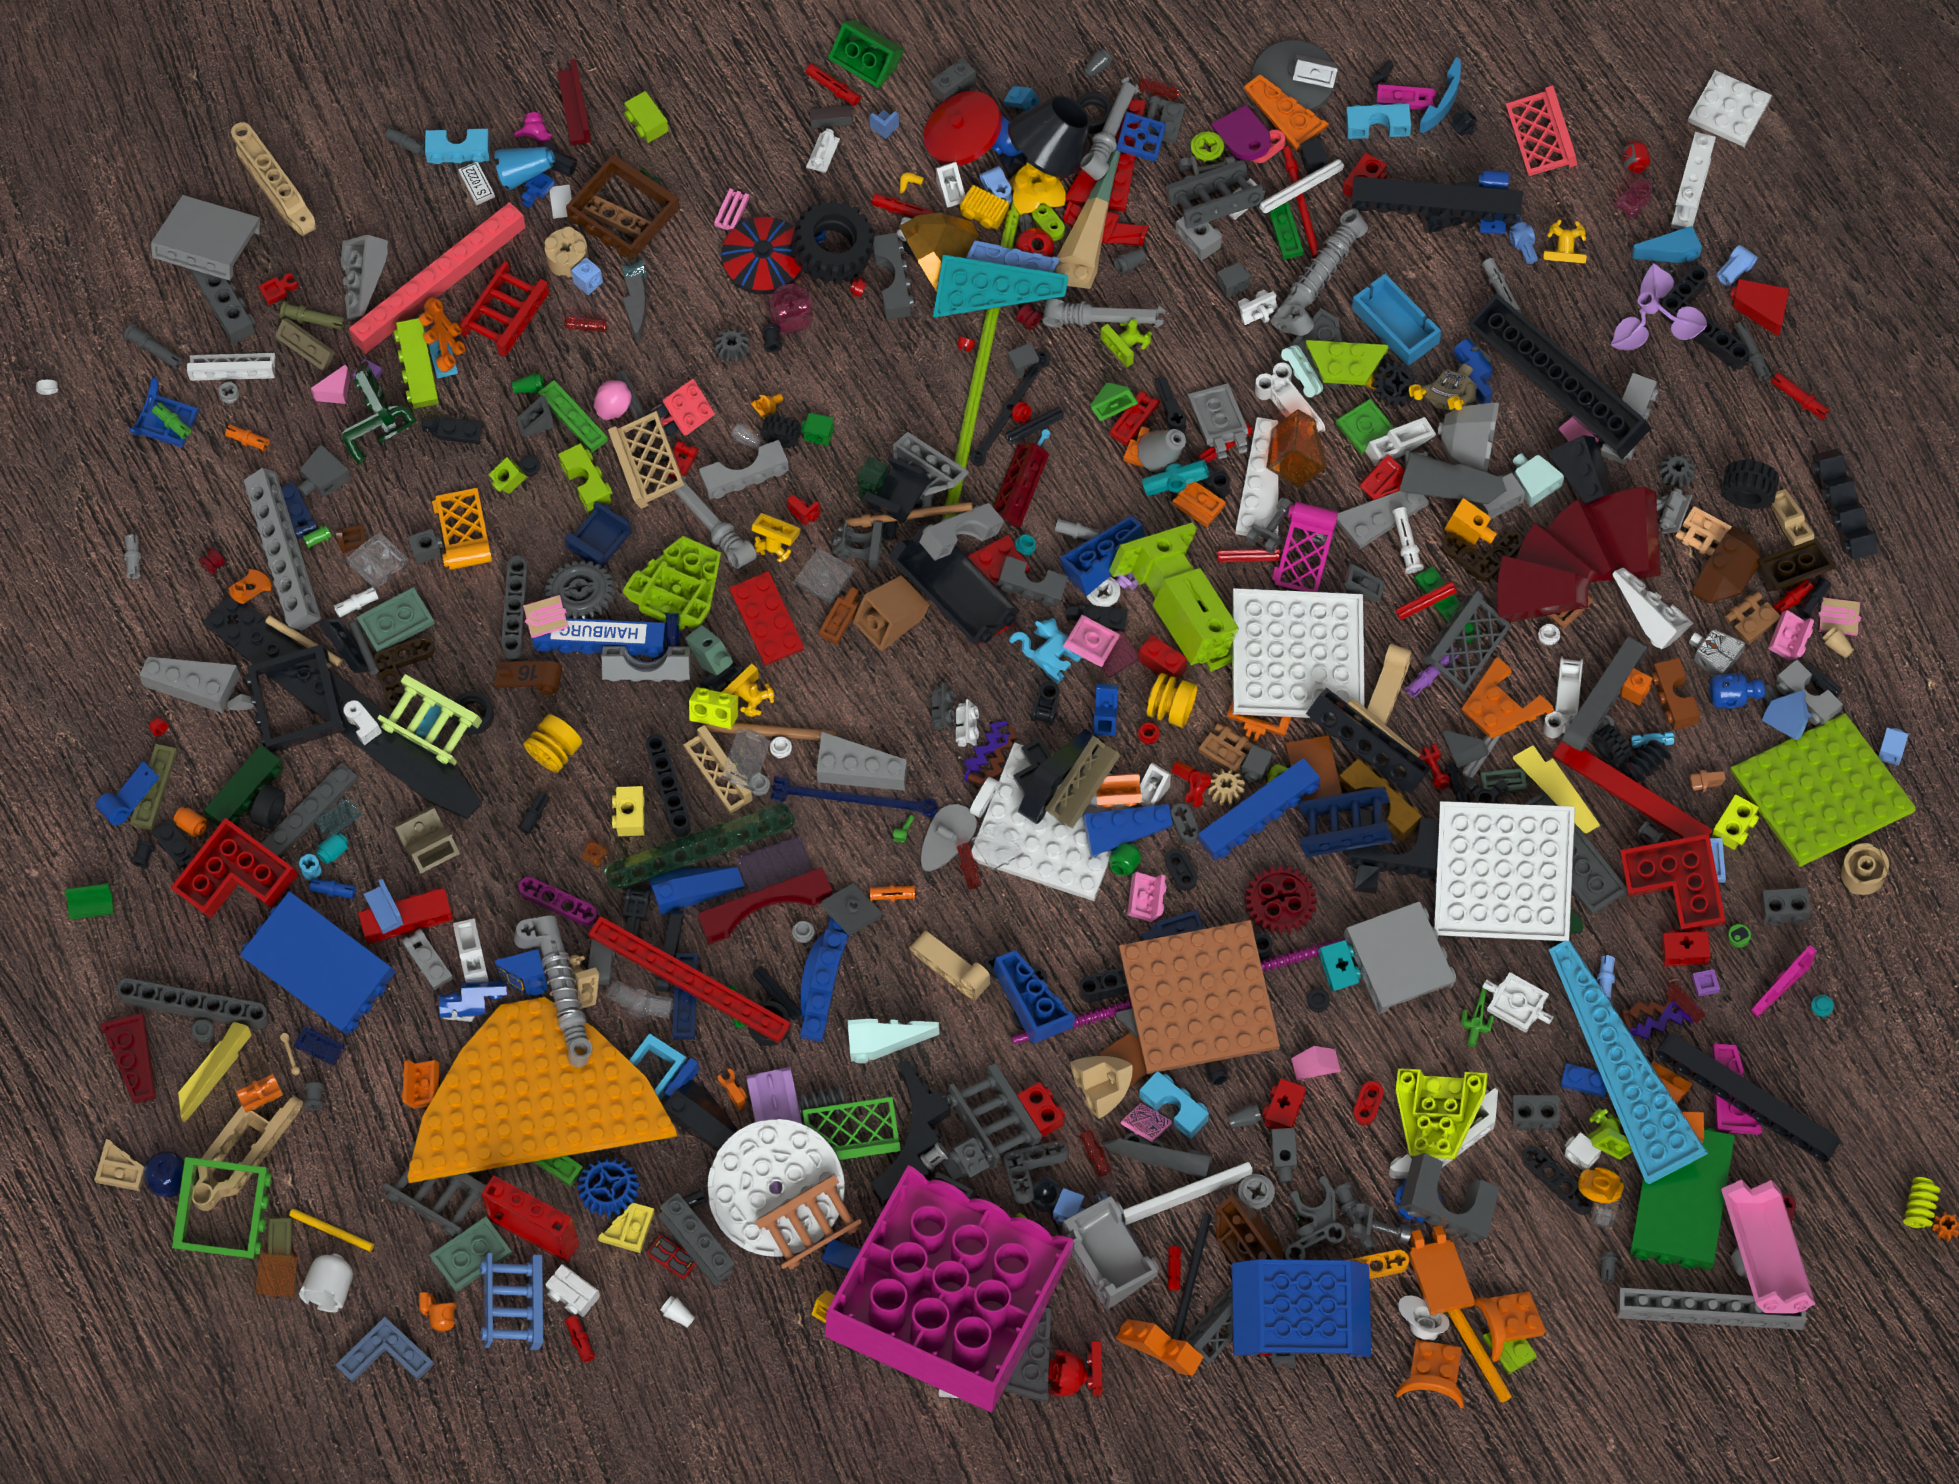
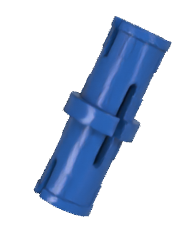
M312 878L311 882L313 883H310L309 886L310 892L328 894L332 898L339 896L353 900L356 894V885L337 883V880L325 881Z

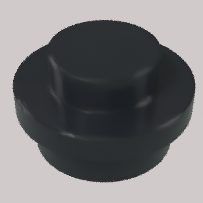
M528 455L520 460L519 467L526 476H534L539 472L541 464L537 457Z

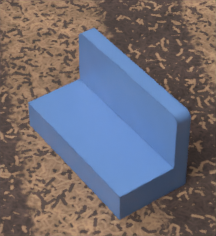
M379 879L380 887L365 893L364 897L384 934L403 925V921L383 879Z

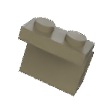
M433 806L394 826L404 849L415 862L413 865L420 874L460 854L452 835L444 828Z

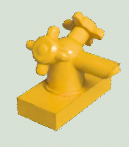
M1557 220V222L1550 226L1549 233L1547 234L1549 238L1553 233L1559 237L1557 250H1544L1543 260L1586 263V253L1574 252L1575 238L1581 236L1583 241L1586 240L1585 228L1580 225L1579 221H1576V229L1563 230L1559 227L1562 220Z
M763 513L755 520L751 530L766 536V539L760 540L759 536L755 537L754 547L756 553L760 552L761 555H765V550L770 553H776L779 556L777 558L778 562L787 560L791 553L790 549L784 550L781 547L782 543L791 546L800 534V528Z
M750 664L722 691V693L737 695L738 698L741 697L748 702V707H741L740 711L750 717L761 715L762 712L756 710V707L762 700L768 698L770 703H774V691L769 684H765L766 690L759 691L757 685L753 684L759 679L758 668L753 664Z

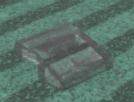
M379 532L357 548L346 559V562L376 589L391 580L393 573L408 565L409 558Z

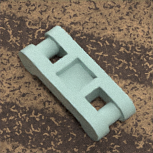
M1292 345L1283 349L1281 356L1283 360L1289 361L1294 375L1302 382L1304 395L1306 397H1313L1321 393L1323 385L1301 348L1297 345Z

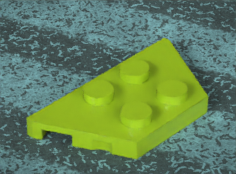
M1306 340V348L1313 358L1315 367L1319 370L1323 383L1367 385L1372 373L1376 371L1381 359L1388 352V345Z

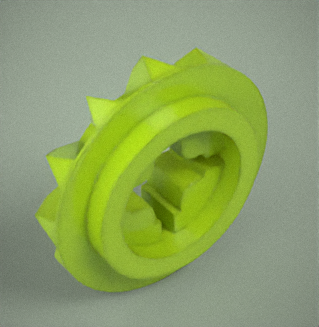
M1201 132L1191 141V153L1195 155L1196 160L1201 159L1204 163L1210 160L1213 162L1216 158H1220L1224 151V142L1219 135L1213 132ZM1204 142L1208 147H1211L1210 152L1204 149Z

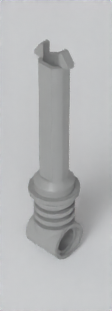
M1129 77L1121 80L1123 83L1106 123L1102 131L1093 136V145L1089 153L1080 162V168L1094 180H1099L1109 168L1107 161L1111 153L1117 148L1115 136L1134 93H1138V85L1129 83Z
M1049 299L1045 304L1043 323L1053 328L1061 327L1065 323L1086 327V325H1090L1092 322L1129 323L1131 319H1136L1137 323L1155 324L1156 327L1164 324L1163 320H1158L1159 313L1166 314V311L1161 306H1158V309L1092 307L1086 301L1076 305V303L1066 304L1059 299Z
M682 476L685 485L673 491L711 532L712 543L719 545L723 549L729 563L735 569H738L755 560L757 556L753 545L747 540L743 541L735 533L734 526L731 523H722L685 482L686 477ZM668 480V481H667V484L670 485V484H672V482H671L670 480Z

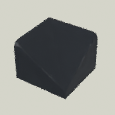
M1359 864L1354 891L1376 894L1380 867Z

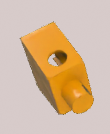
M1464 498L1444 529L1451 534L1458 535L1473 545L1476 544L1479 538L1491 544L1497 535V532L1487 527L1491 520L1490 516Z

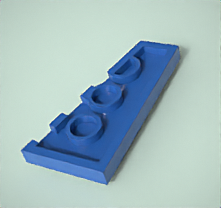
M1169 804L1083 815L1091 858L1104 852L1112 851L1121 843H1132L1140 838L1148 837L1173 826Z

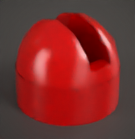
M959 336L957 342L960 351H962L963 346L966 347L965 353L970 352L975 344V340Z
M155 717V720L149 722V729L155 736H161L168 730L169 725L161 717Z

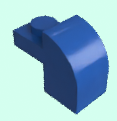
M1096 685L1093 734L1115 736L1119 685Z

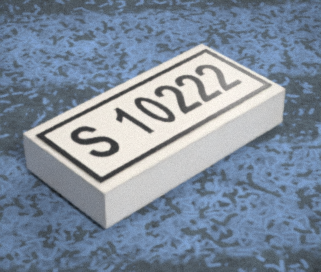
M478 162L458 169L475 205L495 198L494 192Z

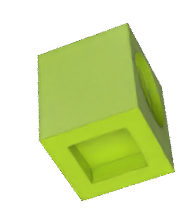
M508 457L488 474L493 479L491 484L499 492L503 490L507 494H510L527 478L520 467ZM509 473V478L504 481V476Z

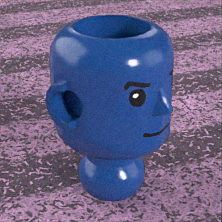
M1743 673L1716 674L1710 680L1711 702L1718 709L1740 708L1746 705L1748 697L1762 699L1765 695L1764 681L1754 679L1751 682H1747L1746 676Z

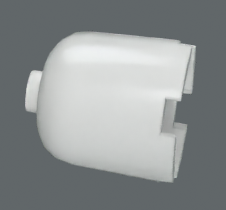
M338 1254L317 1257L313 1261L299 1292L300 1298L306 1304H309V1301L317 1304L318 1310L338 1312L339 1308H343L353 1279L351 1266Z

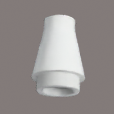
M670 1296L660 1309L664 1313L663 1316L684 1325L686 1328L695 1319V1316L689 1312L678 1297L675 1299L673 1296Z

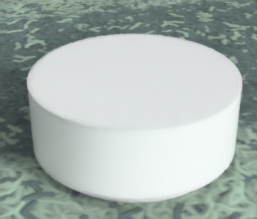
M40 380L36 383V391L42 395L54 394L58 391V383L55 380Z

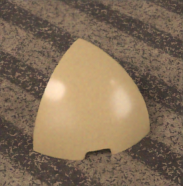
M1091 1056L1070 1062L1077 1087L1082 1088L1085 1094L1084 1101L1098 1119L1107 1115L1121 1102L1131 1083L1133 1072L1131 1063L1110 1056Z

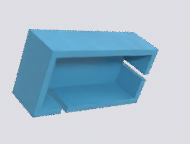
M1386 274L1371 283L1370 288L1367 286L1353 297L1352 310L1388 345L1407 367L1440 343L1441 330L1429 318L1425 320L1426 314Z

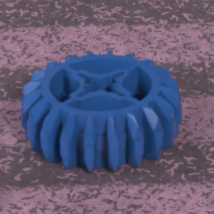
M606 1157L603 1163L598 1158L596 1160L597 1165L589 1163L590 1171L583 1169L582 1173L585 1177H579L578 1179L581 1184L577 1187L578 1192H581L579 1198L584 1201L583 1206L585 1208L590 1207L589 1210L592 1214L598 1210V1216L600 1217L603 1216L604 1212L607 1213L609 1218L612 1216L611 1212H615L619 1216L620 1209L625 1211L628 1209L627 1204L635 1203L633 1198L638 1197V1192L636 1191L639 1189V1183L636 1182L638 1180L637 1174H633L634 1170L632 1167L627 1168V1162L623 1161L619 1164L617 1157L613 1162H610L609 1157ZM608 1173H616L622 1177H611ZM598 1176H601V1180L599 1181V1183L595 1184L594 1187L591 1188L593 1181ZM605 1180H607L608 1185L612 1187V1194H610L609 1190H607V1188L605 1187ZM626 1186L622 1196L616 1199V1194ZM595 1197H604L607 1198L610 1202H603L596 1199Z

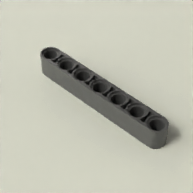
M1630 636L1627 637L1569 725L1562 738L1563 743L1581 752L1584 750L1622 692L1623 685L1633 668L1637 669L1648 649L1647 645Z
M129 978L122 979L117 984L116 990L118 995L126 1005L207 1019L225 1024L236 1022L252 1029H263L269 1024L270 1018L265 1006L257 1002ZM127 989H133L132 993L124 994ZM149 993H154V994H155V995H154L152 998H150V999H146V998H145L146 995L149 994ZM176 997V1000L174 1002H167L169 998ZM192 1001L198 1002L197 1005L193 1007L188 1006L189 1003H191ZM214 1005H219V1006H220L217 1010H215V1011H210V1008H211L212 1006H214ZM236 1009L241 1010L237 1015L231 1014ZM258 1013L263 1014L261 1018L253 1019L254 1015Z

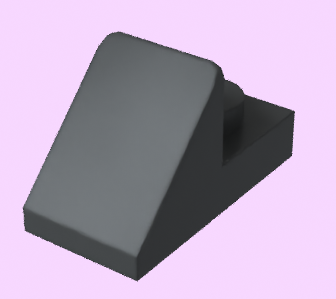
M1349 564L1345 580L1346 594H1363L1365 598L1374 603L1380 601L1384 581L1354 564Z

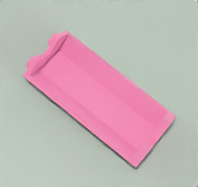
M1740 1180L1722 1188L1721 1190L1756 1305L1764 1313H1797L1815 1305L1783 1196L1778 1186L1770 1180L1750 1189L1743 1180Z

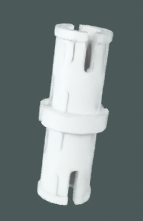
M371 587L357 595L352 594L350 595L351 598L333 606L338 617L341 618L356 609L357 611L361 610V607L370 602L378 600V596L374 588Z

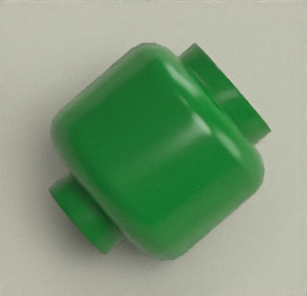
M1121 843L1109 857L1110 868L1119 876L1131 875L1140 864L1142 857L1136 845Z

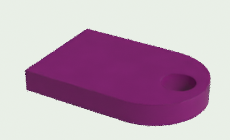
M1247 104L1211 124L1212 130L1220 136L1225 146L1238 159L1247 161L1258 159L1264 156L1271 147L1269 131ZM1254 146L1260 147L1257 150H1251V148Z

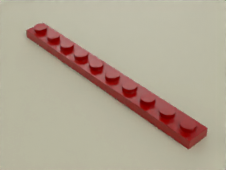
M601 916L588 934L591 939L780 1044L791 1027V1022Z

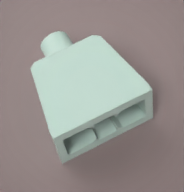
M1521 453L1513 459V463L1517 467L1514 477L1524 490V499L1530 508L1563 485L1564 475L1540 455H1536L1528 461Z

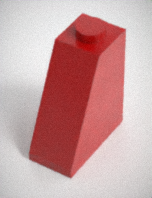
M1739 279L1737 287L1733 286L1730 299H1734L1733 308L1773 334L1780 335L1789 289Z

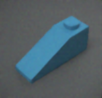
M1690 226L1633 245L1631 256L1633 259L1650 261L1692 262L1700 257L1702 246L1693 227Z

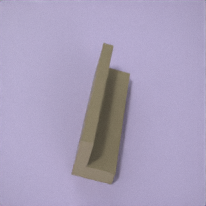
M1092 736L1045 810L1057 821L1073 829L1115 765L1120 754L1106 746L1095 736ZM1097 745L1098 749L1096 750L1094 755H1092V751ZM1085 765V769L1080 773V769ZM1073 783L1072 789L1068 792L1069 786ZM1061 802L1060 807L1058 808L1057 812H1055L1054 809L1056 808L1058 803Z

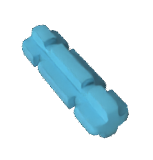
M1664 732V734L1650 733L1643 734V736L1640 734L1632 735L1631 745L1633 748H1641V745H1647L1650 740H1656L1661 744L1665 743V745L1674 744L1675 737L1673 732Z

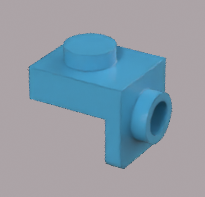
M1013 86L1003 100L1007 107L1020 108L1023 111L1040 104V100L1032 88Z

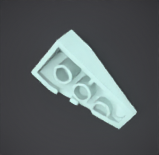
M878 1019L848 1020L851 1062L867 1063L869 1060H875L939 1035V1022L911 1021L907 1025H903L898 1020H890L887 1024L878 1023Z

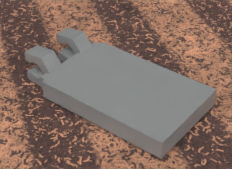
M1228 383L1188 394V401L1206 444L1210 447L1214 446L1218 459L1227 457L1225 443L1235 441L1239 454L1247 452V441L1245 438L1248 434V428Z

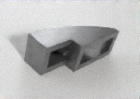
M640 273L624 278L628 296L622 298L624 310L636 343L641 341L646 322V298Z

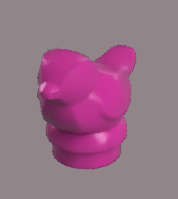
M536 112L526 114L524 119L525 125L522 129L514 132L515 138L526 136L536 139L540 143L548 142L550 137H552V134L547 132V128L543 124L542 115Z

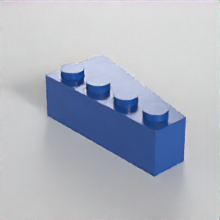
M1131 515L1059 557L1065 576H1068V580L1088 596L1111 576L1109 569L1119 546L1146 537L1142 524Z
M1016 950L995 958L993 971L1032 1044L1073 1028L1075 1015L1063 1006V1002L1058 996H1054L1048 989V985L1035 975L1034 970Z

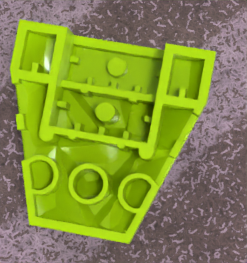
M682 536L663 551V555L657 560L652 559L649 561L648 566L641 572L639 570L636 571L624 587L623 593L630 601L638 604L639 610L643 614L679 630H683L686 626L690 628L699 627L711 609L721 552Z

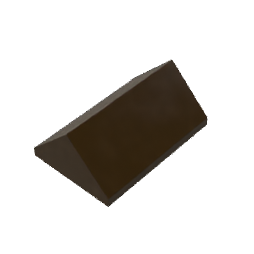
M1817 538L1757 560L1767 591L1779 590L1836 569V565Z

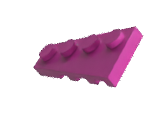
M1714 1044L1712 1046V1058L1744 1078V1069L1737 1046ZM1714 1094L1716 1132L1756 1135L1762 1133L1761 1125L1758 1124L1757 1120Z

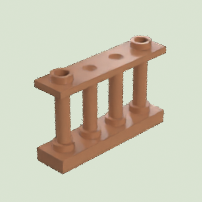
M835 1174L755 1220L759 1229L765 1227L766 1230L770 1231L786 1261L781 1263L782 1269L786 1267L789 1270L801 1264L800 1259L846 1232L850 1235L860 1229L859 1224L862 1223V1219L860 1217L856 1220L852 1219L836 1191L838 1189L836 1185L839 1183V1180ZM823 1192L830 1197L845 1223L844 1227L833 1232L816 1203V1196ZM803 1204L809 1207L826 1236L815 1244L796 1214L798 1212L796 1208ZM782 1216H785L786 1219L789 1218L806 1247L805 1250L796 1255L792 1253L777 1227L778 1222L776 1220Z

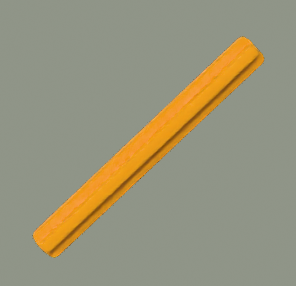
M1461 1309L1448 1311L1450 1318L1499 1401L1502 1403L1506 1402L1511 1398V1394Z

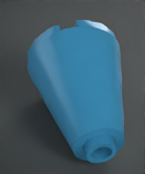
M547 147L499 149L495 151L494 155L495 159L499 158V164L496 165V169L504 187L508 186L507 191L552 168L553 162H555L553 151Z

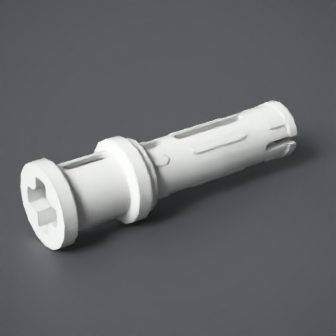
M1406 507L1394 509L1393 514L1402 545L1400 554L1404 557L1406 565L1405 573L1412 574L1422 571L1424 565L1421 564L1418 555L1419 547L1414 543ZM1402 522L1404 523L1407 537H1405Z

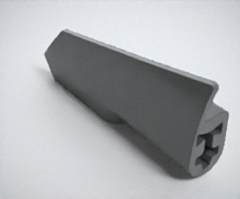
M1415 452L1410 456L1400 486L1401 492L1462 500L1464 498L1469 502L1489 504L1507 491L1502 477L1462 464L1452 465Z
M1129 1133L1124 1139L1117 1138L1102 1144L1110 1152L1148 1165H1161L1200 1179L1207 1178L1212 1164L1213 1156L1193 1149L1190 1150V1153L1167 1149L1162 1142L1156 1139L1151 1142L1134 1133Z

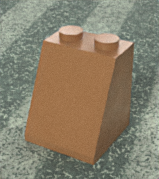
M901 575L866 593L853 623L880 651H883L925 617L930 604Z

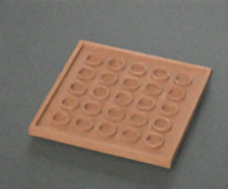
M1251 920L1119 945L1147 1074L1280 1048Z

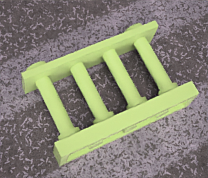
M405 674L401 680V683L405 686V693L388 719L381 715L378 716L377 719L382 724L381 728L391 734L395 731L437 755L435 758L446 765L450 762L455 765L457 761L450 754L467 727L470 728L473 725L478 728L482 723L481 718L472 711ZM418 694L423 697L422 701L424 702L407 729H404L397 725L396 722L411 698ZM436 704L441 707L440 711L442 713L425 740H423L414 733L430 707H434ZM455 715L460 718V723L444 749L441 750L432 745L448 718Z

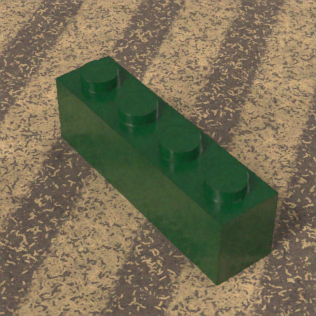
M260 745L204 809L207 819L219 826L226 818L237 826L242 815L252 809L260 790L264 786L269 785L274 779H278L282 774L284 767L281 759Z

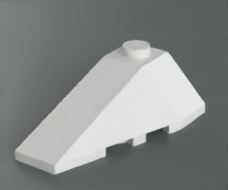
M1625 568L1616 570L1612 574L1642 629L1655 647L1662 650L1670 646L1694 624L1676 606L1672 604L1669 607L1661 601L1662 596L1657 592L1647 591L1645 584Z

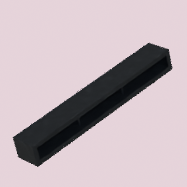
M1354 177L1352 208H1356L1358 211H1367L1369 209L1377 210L1380 213L1392 211L1402 215L1415 213L1424 217L1438 215L1446 219L1461 217L1463 220L1482 219L1485 222L1497 220L1507 224H1514L1516 222L1520 223L1523 191Z

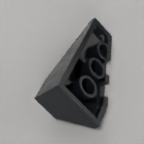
M691 1080L676 1089L663 1106L671 1122L717 1152L733 1134L739 1131L712 1095Z

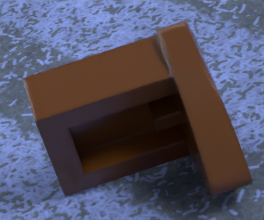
M363 524L335 529L342 553L368 547Z

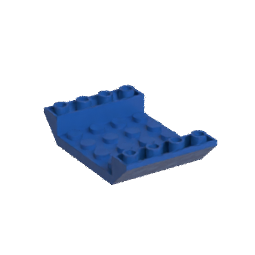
M1264 1259L1232 1263L1233 1356H1257L1259 1353L1348 1354V1357H1371L1369 1264L1346 1260Z

